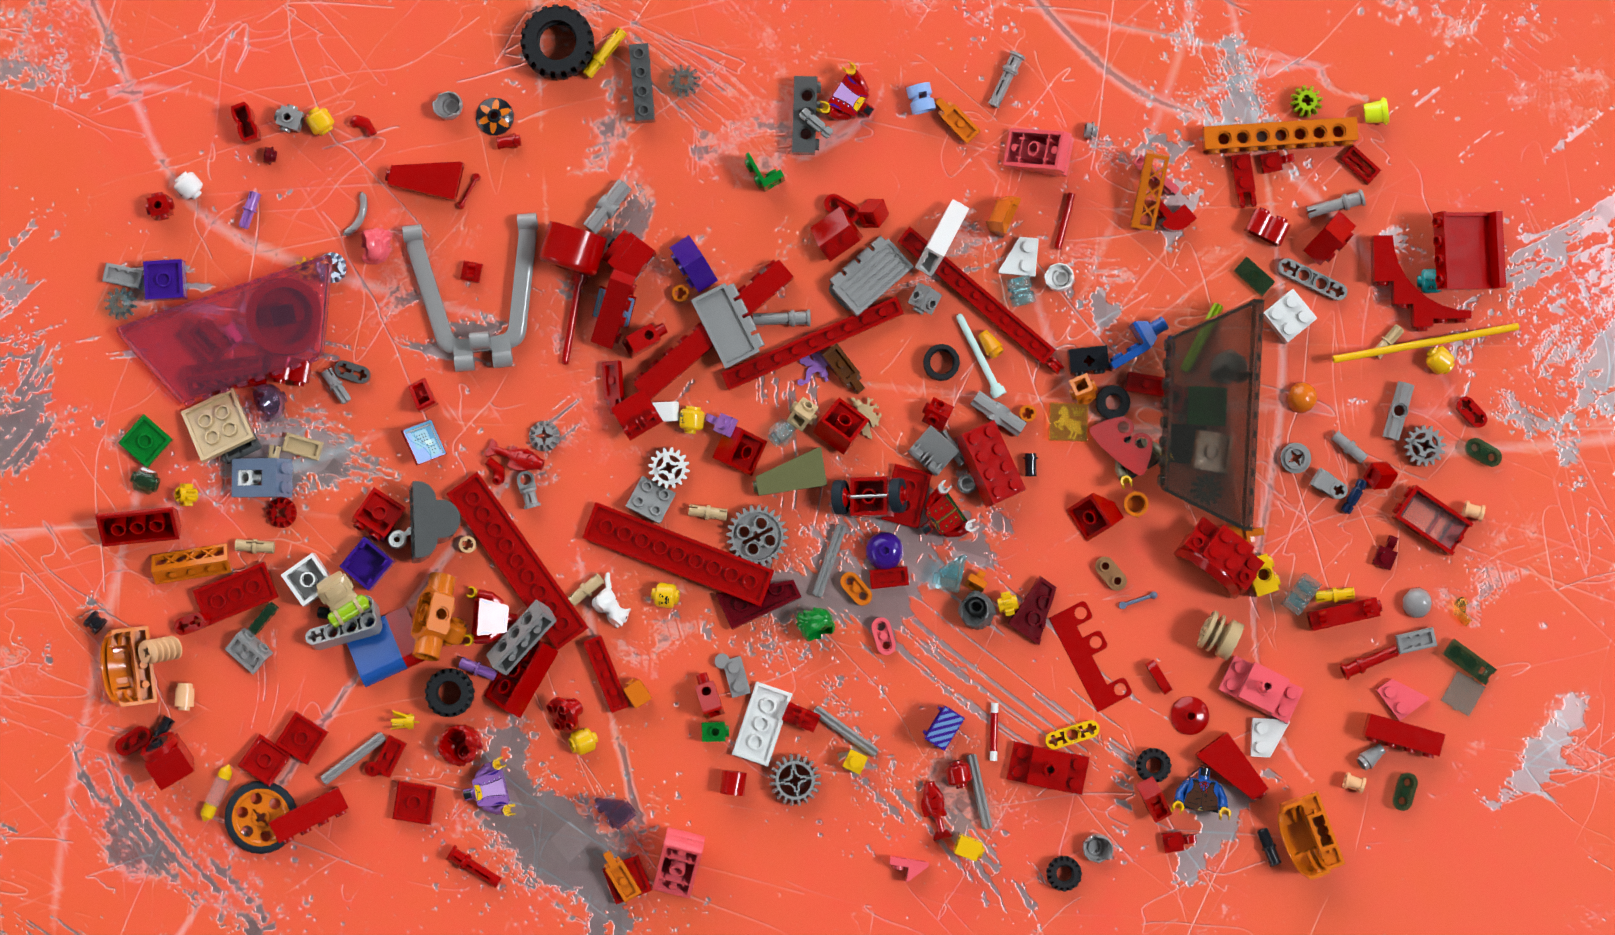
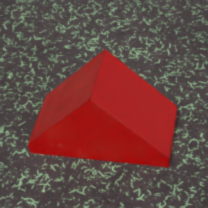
M425 378L408 386L416 408L420 413L438 405Z

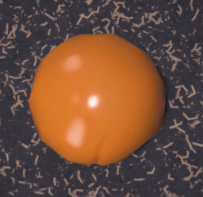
M1304 382L1295 384L1287 396L1289 408L1296 413L1303 414L1310 411L1317 401L1315 388L1309 383Z

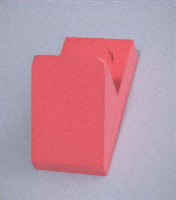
M890 855L889 864L893 865L894 869L904 870V867H908L906 883L929 866L928 861Z

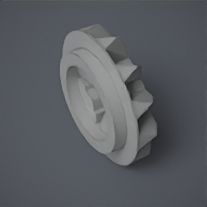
M540 421L531 428L529 439L535 449L550 451L557 446L560 433L552 422ZM543 428H545L547 434L553 435V437L546 438L545 444L542 438L536 437V435L543 433Z
M1301 443L1288 444L1282 450L1280 456L1281 464L1288 472L1301 473L1311 463L1310 451ZM1292 452L1295 453V455L1303 454L1302 456H1300L1301 458L1298 459L1299 465L1295 461L1288 462L1293 457Z

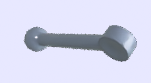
M1152 591L1149 595L1128 602H1120L1119 607L1125 609L1128 605L1150 598L1155 599L1158 594Z

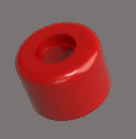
M549 221L539 258L541 261L559 268L587 276H594L598 272L607 238L576 227Z

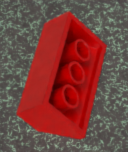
M174 507L95 515L103 547L180 539L181 522L178 510Z
M539 639L507 676L499 671L497 672L496 678L491 682L484 696L503 710L521 718L559 651Z

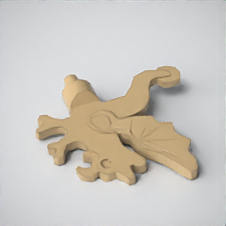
M853 397L851 399L854 402L853 405L860 413L870 419L872 427L874 428L875 424L879 426L878 421L882 414L879 413V416H877L876 412H873V409H878L879 406H877V403L874 406H870V402L874 399L868 397L867 404H863L859 399L856 400ZM867 423L862 433L872 439L870 424Z

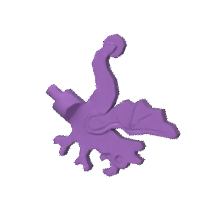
M820 351L811 355L814 360L810 356L800 360L801 364L811 367L806 371V379H799L797 381L799 386L810 382L812 374L819 372L825 382L829 381L827 377L829 374L826 369L828 365L821 357L822 353Z

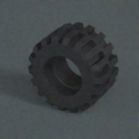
M451 668L440 670L430 677L431 679L426 684L425 700L434 713L443 717H454L470 708L472 701H474L475 688H473V682L467 674H464L461 670ZM447 681L455 682L461 690V697L454 704H446L439 697V688Z

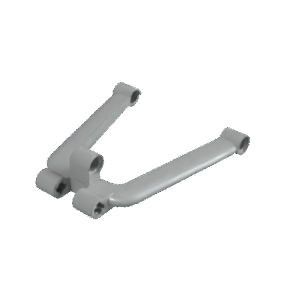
M536 212L517 214L519 236L509 326L504 334L490 337L489 331L469 333V339H458L454 336L425 249L422 224L402 226L403 240L406 243L408 255L436 342L443 351L454 354L455 372L475 370L474 353L492 351L494 368L513 366L512 348L518 346L523 341L527 330L538 230Z

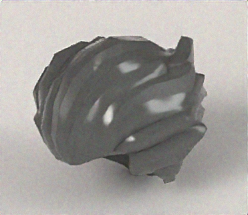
M976 590L969 593L958 607V614L964 624L975 630H981L986 626H990L993 616L996 615L995 606L990 598Z

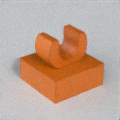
M979 570L976 576L971 573L964 586L982 593L988 582L983 580L986 572Z

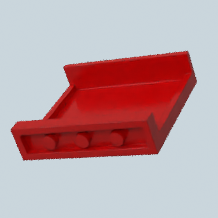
M1441 211L1433 213V244L1435 246L1434 263L1436 265L1435 282L1437 290L1506 288L1503 212Z

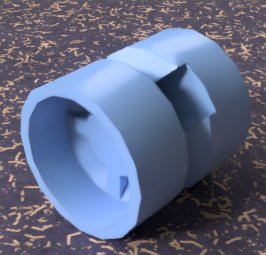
M930 82L906 88L908 99L912 100L910 103L912 115L923 114L936 109L934 98L930 97L932 94Z

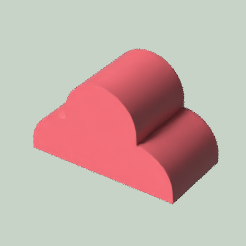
M1010 128L1003 166L1051 176L1067 177L1074 138L1071 133L1065 131Z
M668 827L653 890L690 899L704 847L705 836Z

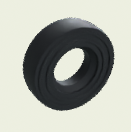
M1107 386L1097 395V411L1106 419L1123 417L1130 408V397L1120 386ZM1110 395H1115L1120 399V406L1116 410H1110L1106 406V399Z

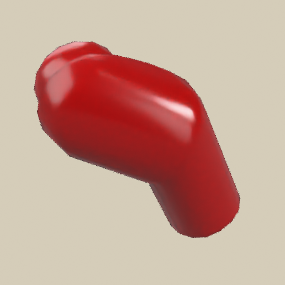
M354 115L349 121L350 126L353 128H364L368 137L377 133L367 117Z
M490 457L485 465L493 470L492 482L495 485H500L505 480V468Z

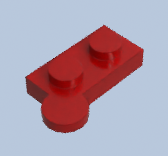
M389 735L377 761L369 762L365 766L366 774L370 777H375L381 773L390 778L407 743Z

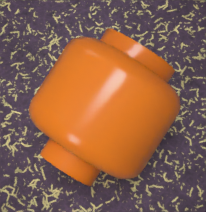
M457 617L450 619L451 629L443 639V644L449 647L461 644L467 633L465 622Z

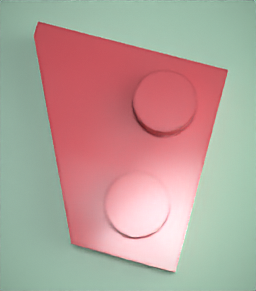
M1394 679L1388 680L1376 689L1398 721H1401L1429 700L1427 696Z

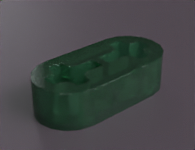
M270 602L249 626L248 630L257 635L279 610V607Z

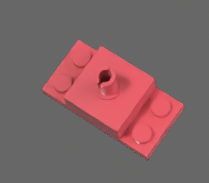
M1234 655L1218 691L1288 724L1304 689L1289 682V678L1256 662L1250 663Z

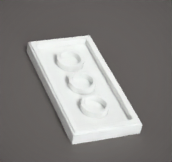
M756 681L732 755L768 767L784 721L782 717L793 693Z

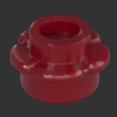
M273 146L271 148L265 147L263 162L271 165L272 162L276 161L277 151L274 150Z

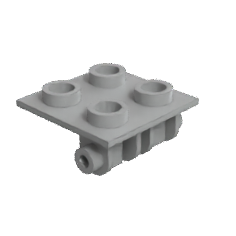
M931 425L908 450L911 456L916 458L919 463L935 476H938L943 468L960 451Z
M642 476L625 507L660 524L676 493L665 489L662 485L659 487L658 483Z

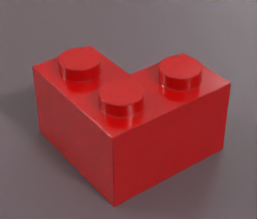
M1339 211L1303 251L1319 265L1325 260L1329 262L1336 255L1334 251L1336 249L1340 251L1354 235L1352 231L1356 225Z

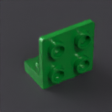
M746 153L745 165L750 173L753 171L756 175L754 176V181L759 189L763 188L764 192L785 181L781 169L779 171L774 169L766 174V178H763L750 153Z

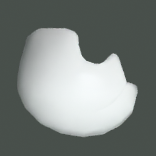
M1063 263L1049 266L1044 274L1046 285L1051 290L1057 292L1069 289L1074 282L1073 270Z

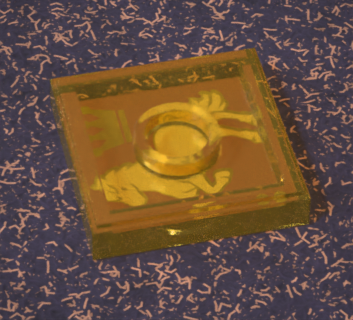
M1050 402L1048 441L1087 442L1088 404Z

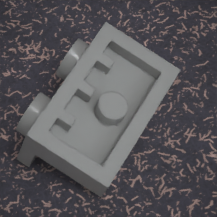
M246 628L238 632L225 648L231 656L253 675L273 654L266 644L262 643L255 637L253 632Z

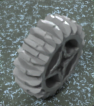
M790 754L789 761L783 756V764L779 761L776 762L779 766L778 769L772 767L771 770L776 772V775L770 774L769 778L775 779V781L769 784L770 786L776 785L772 793L779 791L776 798L780 799L784 796V804L787 802V799H790V806H793L794 800H797L798 806H801L800 799L808 803L806 798L808 795L814 799V795L811 793L812 790L816 793L819 792L814 786L821 785L820 781H815V778H820L821 774H814L819 768L814 767L812 769L811 766L814 764V761L812 760L807 764V756L801 761L800 754H797V760H793V755ZM795 764L804 766L810 774L800 775L796 770ZM790 765V776L779 780L781 771ZM793 770L797 777L805 778L798 781L797 790L795 785L789 781L793 777ZM811 780L809 789L805 793L800 794L801 783ZM780 785L792 786L795 796L785 793Z

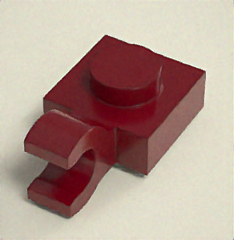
M1389 535L1385 547L1379 545L1372 563L1391 570L1398 552L1393 551L1398 538Z

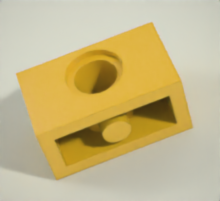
M1267 553L1257 556L1265 562L1261 569L1266 570L1268 576L1265 580H1261L1257 576L1251 584L1255 597L1279 590L1278 586L1281 585L1278 575H1274L1272 567H1275L1273 559Z
M959 833L953 852L977 861V858H982L985 848L982 846L981 840Z

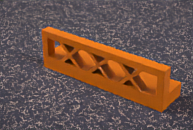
M1146 149L1131 218V227L1154 231L1169 156L1154 153V150ZM1154 158L1164 160L1163 167L1157 171L1152 166ZM1157 176L1160 184L1152 190L1148 184L1149 179ZM1152 194L1156 202L1148 208L1144 201L1146 197ZM1146 213H1149L1152 218L1151 226L1140 224L1141 217Z
M228 543L151 555V573L155 584L232 573ZM223 550H224V555H219V556L213 555V554H215L217 551H223ZM198 554H204L201 559H195ZM179 557L186 558L182 562H176ZM157 561H167L163 565H157Z

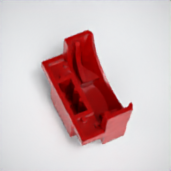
M1204 516L1201 517L1191 533L1185 536L1174 551L1175 557H1181L1192 562L1215 578L1230 592V598L1233 599L1248 590L1265 563L1252 553L1255 548L1253 545L1225 524L1218 528Z

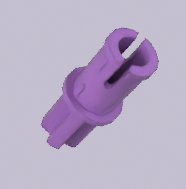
M249 191L245 206L242 207L244 211L239 227L243 229L249 228L254 213H257L256 208L261 194Z
M465 657L461 658L458 668L469 671L474 676L480 675L490 680L496 678L497 671L495 669L482 665L480 661L475 662Z

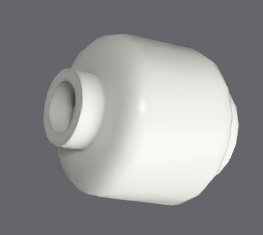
M185 171L174 180L176 182L174 188L183 199L192 198L194 200L202 194L200 189L203 187V183L193 172L187 173Z

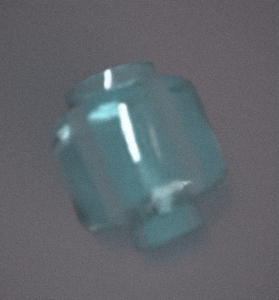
M780 419L769 428L768 438L774 446L786 447L796 439L797 434L795 430L797 428L785 419Z

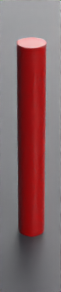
M1068 193L1054 246L1055 249H1062L1076 195L1074 193Z

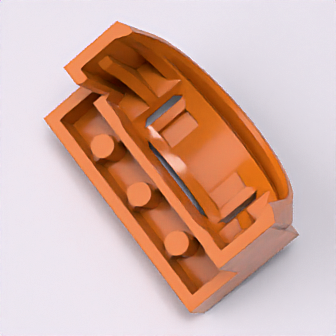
M149 626L109 630L103 638L100 651L102 680L107 696L116 707L158 702L153 664L143 663L138 654L140 643L150 640ZM122 646H125V647H126V648H122V649H113V650H112V648H114V647H122ZM129 652H130V655H131L133 681H132L131 669H130ZM128 686H131L130 688H127V689H120V690L117 689V688H120V687H128Z

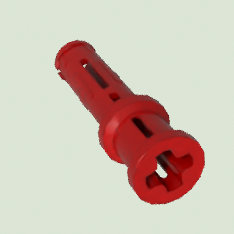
M1392 645L1362 659L1357 657L1348 664L1344 665L1342 663L1340 664L1341 672L1344 678L1349 680L1353 675L1365 673L1367 668L1398 657V651L1392 652L1397 650L1395 645Z
M454 845L445 860H451L459 865L461 870L467 869L496 888L502 877L471 859L472 856L470 854L463 853Z

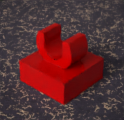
M464 260L460 280L480 283L483 264Z

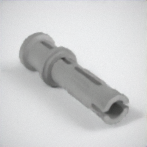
M1012 50L1009 52L1010 57L1006 65L1002 67V76L988 104L996 108L1000 107L1013 77L1019 73L1018 69L1022 60L1026 59L1025 56Z
M1359 189L1356 193L1342 194L1341 198L1307 206L1306 210L1310 212L1308 214L1310 219L1340 209L1348 211L1354 206H1366V201L1362 189Z
M807 309V311L800 312L791 310L788 313H753V322L755 325L789 324L791 327H795V325H807L809 327L811 326V311Z

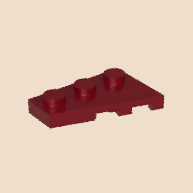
M1039 576L1019 605V609L1015 611V614L1008 621V624L1040 645L1042 632L1045 629L1047 615L1057 587Z

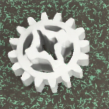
M673 447L670 448L669 452L663 448V453L656 451L657 457H651L654 463L648 464L649 467L653 468L649 474H654L653 482L659 480V487L665 484V489H668L669 485L676 488L675 483L678 482V484L682 485L681 479L687 480L684 474L685 472H690L689 469H686V466L690 463L684 462L686 455L680 456V450L674 453ZM670 455L677 457L680 462H673L670 459ZM663 457L664 462L660 467L656 468L658 461ZM667 463H670L671 466H677L672 469V473L662 470L667 467ZM682 469L680 476L675 479L677 470ZM665 474L668 476L669 481L661 479L658 475Z

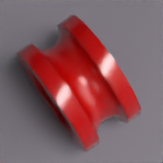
M1052 356L1050 358L1051 361L1045 364L1058 375L1060 373L1059 370L1065 367Z

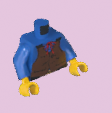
M1199 767L1198 778L1189 777L1188 780L1183 781L1177 788L1174 804L1170 809L1173 812L1175 808H1178L1180 810L1179 815L1184 808L1219 813V820L1221 821L1223 814L1228 816V820H1230L1231 816L1227 796L1222 786L1217 781L1209 780L1211 769Z

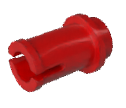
M513 133L512 136L496 138L498 150L521 146L520 134L516 135V133Z

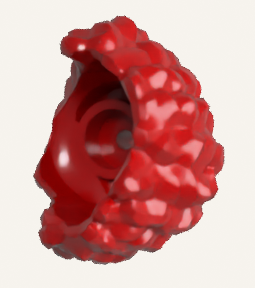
M463 724L448 727L445 733L441 734L442 739L437 747L439 754L442 755L445 761L461 767L475 759L479 750L483 749V744L478 732L473 727Z

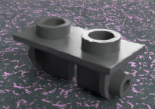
M254 431V440L222 454L225 463L230 464L232 459H240L262 448Z

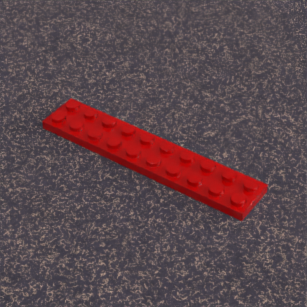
M476 472L446 494L526 607L529 608L535 600H538L551 609L557 621L549 628L546 635L557 650L589 628L479 472Z
M595 502L582 536L586 540L758 606H762L775 570L598 502Z

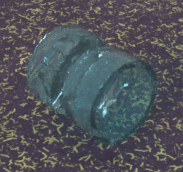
M1030 275L1006 281L1008 292L1012 293L1010 296L1012 307L1036 302L1034 291L1030 290L1032 286Z

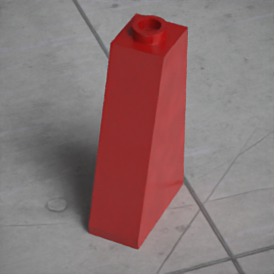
M458 161L391 165V169H387L385 180L388 181L387 184L391 187L456 202L465 164Z
M1224 732L1195 754L1198 759L1250 799L1260 800L1267 794L1265 791L1269 788L1228 732Z

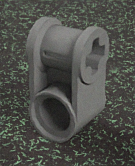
M1322 468L1318 469L1309 483L1314 488L1334 499L1344 498L1348 492V488L1343 482ZM1341 486L1343 493L1335 495L1334 487Z

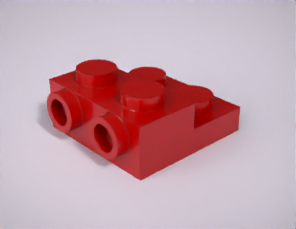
M374 487L353 515L351 522L354 523L353 526L358 531L362 532L365 530L370 533L369 537L372 540L384 542L405 512L406 507Z

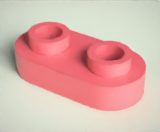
M883 617L876 618L872 622L871 629L877 649L883 655H890L896 648L890 622ZM883 623L885 626L884 630H878L877 625ZM884 642H889L890 647L888 649L883 648Z

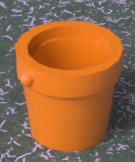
M1133 490L1132 493L1125 497L1123 506L1129 515L1139 518V516L1147 511L1149 502L1143 493Z

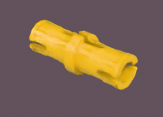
M1334 587L1330 590L1315 591L1316 603L1327 601L1336 603L1339 600L1355 599L1354 587L1342 589Z

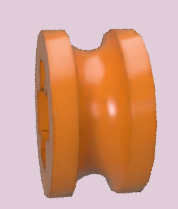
M677 285L672 290V297L677 302H685L689 297V290L684 285ZM679 288H682L683 292L686 291V295H683L682 299H679L678 295L675 296V292H678Z
M1025 405L1019 411V417L1024 422L1033 421L1037 415L1036 409L1032 405ZM1025 408L1033 411L1030 419H1026L1027 416L1023 417L1022 413L1025 412Z

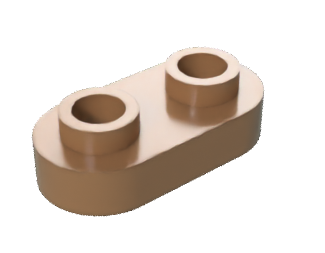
M1109 557L1099 558L1095 563V570L1106 584L1115 591L1125 588L1127 578L1115 562ZM1104 562L1109 565L1107 570L1102 569ZM1116 577H1119L1121 579V583L1119 585H1116L1114 583V579Z

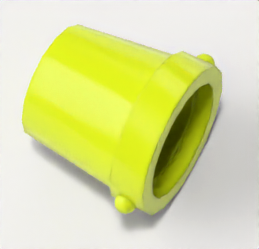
M1382 97L1379 101L1363 104L1366 123H1383L1385 125L1389 123L1386 98Z

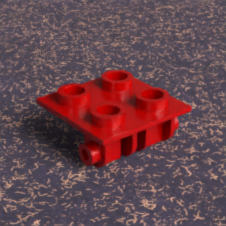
M644 388L611 407L612 412L630 441L663 422Z

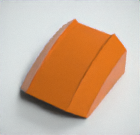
M1005 196L995 200V207L989 220L986 221L990 232L1004 238L1021 198Z

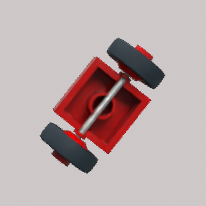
M888 476L850 478V490L845 480H836L832 484L831 503L835 514H847L850 508V516L880 518L894 517V512L901 513L906 510L908 492L903 478H890Z

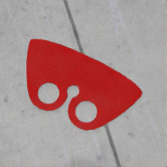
M1127 417L1108 419L1089 428L1096 442L1116 461L1133 473L1141 476L1144 475L1150 461L1153 446L1149 435L1137 433L1131 438L1130 443H1125L1124 439L1129 437L1134 431V424ZM1124 421L1129 424L1130 428L1126 433L1118 431L1117 426L1120 422ZM1137 438H1146L1147 446L1142 449L1138 448L1135 445Z

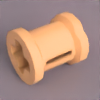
M1466 500L1462 516L1475 518L1481 522L1486 506L1474 505Z
M1347 772L1342 788H1349L1362 794L1366 778H1359Z

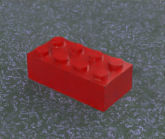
M995 420L954 438L986 508L1026 490Z

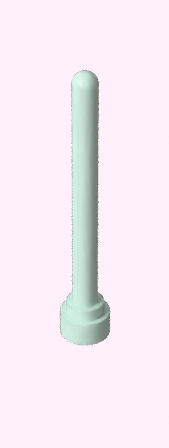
M958 314L956 319L991 386L990 394L992 398L995 399L1007 393L1004 386L997 383L964 316Z

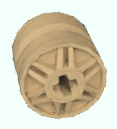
M1214 610L1200 630L1197 646L1202 648L1207 642L1205 650L1209 652L1215 645L1217 646L1215 655L1227 661L1242 635L1244 625L1232 619L1226 626L1224 625L1226 616L1222 615L1217 621L1219 612Z

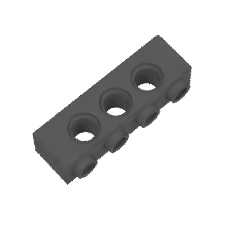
M648 43L629 45L635 121L636 124L655 122L649 45Z
M794 76L792 155H815V150H819V139H815L816 130L807 124V120L804 121L799 117L800 112L804 108L811 111L812 115H816V112H818L816 108H820V101H817V93H821V82H817V76ZM809 92L813 98L810 101H804L802 94ZM808 130L812 135L809 139H803L800 135L801 132Z

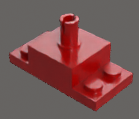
M1014 741L1006 779L1082 795L1090 757Z

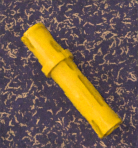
M617 27L597 54L592 56L593 59L582 72L592 79L596 72L602 66L604 67L608 57L627 36V33Z

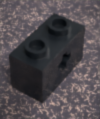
M1107 345L1069 349L1067 351L1070 374L1074 373L1075 377L1089 371H1093L1094 374H1103L1105 370L1109 369ZM1087 356H1089L1090 360H1093V363H1091L1090 366H1088L1087 363H1084V360L1087 359Z

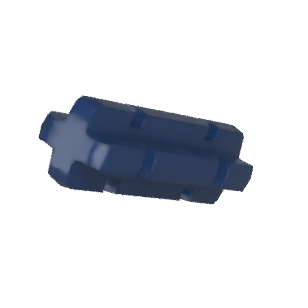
M1357 480L1356 487H1353L1346 499L1347 502L1341 508L1344 513L1351 514L1354 509L1353 506L1357 504L1363 493L1362 490H1365L1368 485L1365 480Z

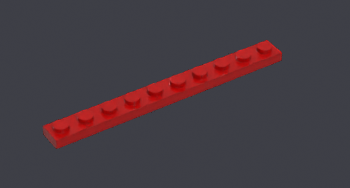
M911 227L897 241L918 260L928 244V241ZM944 256L934 273L1044 365L1056 349Z
M897 296L864 310L858 317L855 315L847 317L721 373L730 391L899 317L904 312Z

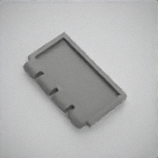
M879 236L870 244L874 251L869 247L865 248L856 256L860 262L859 264L853 259L842 268V271L846 274L845 276L839 271L829 280L833 285L831 288L833 292L856 317L914 267L889 238L885 241L882 236Z
M724 283L691 300L725 369L759 353L758 348L765 345L759 333L751 335V332L757 330L751 316L743 319L742 315L748 313V310L742 298L734 301V298L740 295L734 283L728 286Z

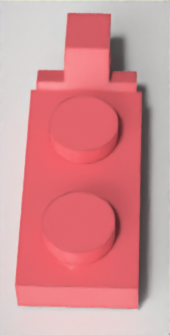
M1140 154L1133 162L1138 170H1142L1144 156ZM1157 176L1151 178L1154 182L1159 181ZM1165 176L1163 190L1168 195L1171 193L1176 195L1180 190L1179 187Z

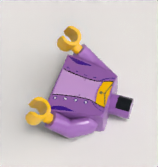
M501 756L484 764L475 773V779L472 780L473 788L464 789L463 794L465 801L476 799L477 805L481 806L484 811L495 815L513 816L516 813H512L510 809L515 804H510L503 772L506 764H500V759L503 758Z

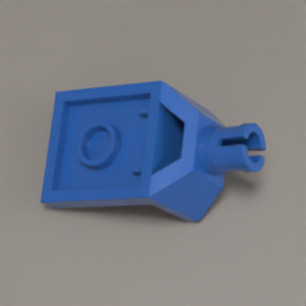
M1162 316L1150 323L1148 321H1135L1129 325L1138 343L1126 349L1128 353L1123 355L1120 352L1110 358L1109 369L1111 371L1152 348L1158 334L1169 329Z

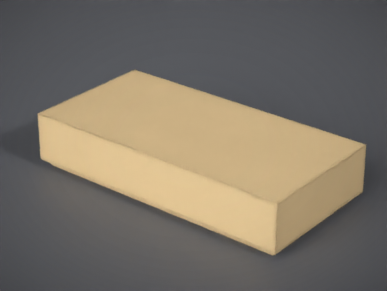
M286 432L281 451L319 461L324 442Z

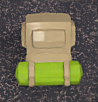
M341 571L328 576L317 584V594L323 604L329 606L331 612L328 614V620L335 628L344 625L348 620L370 608L369 600L364 595H357L354 592L352 581L345 573L342 574Z

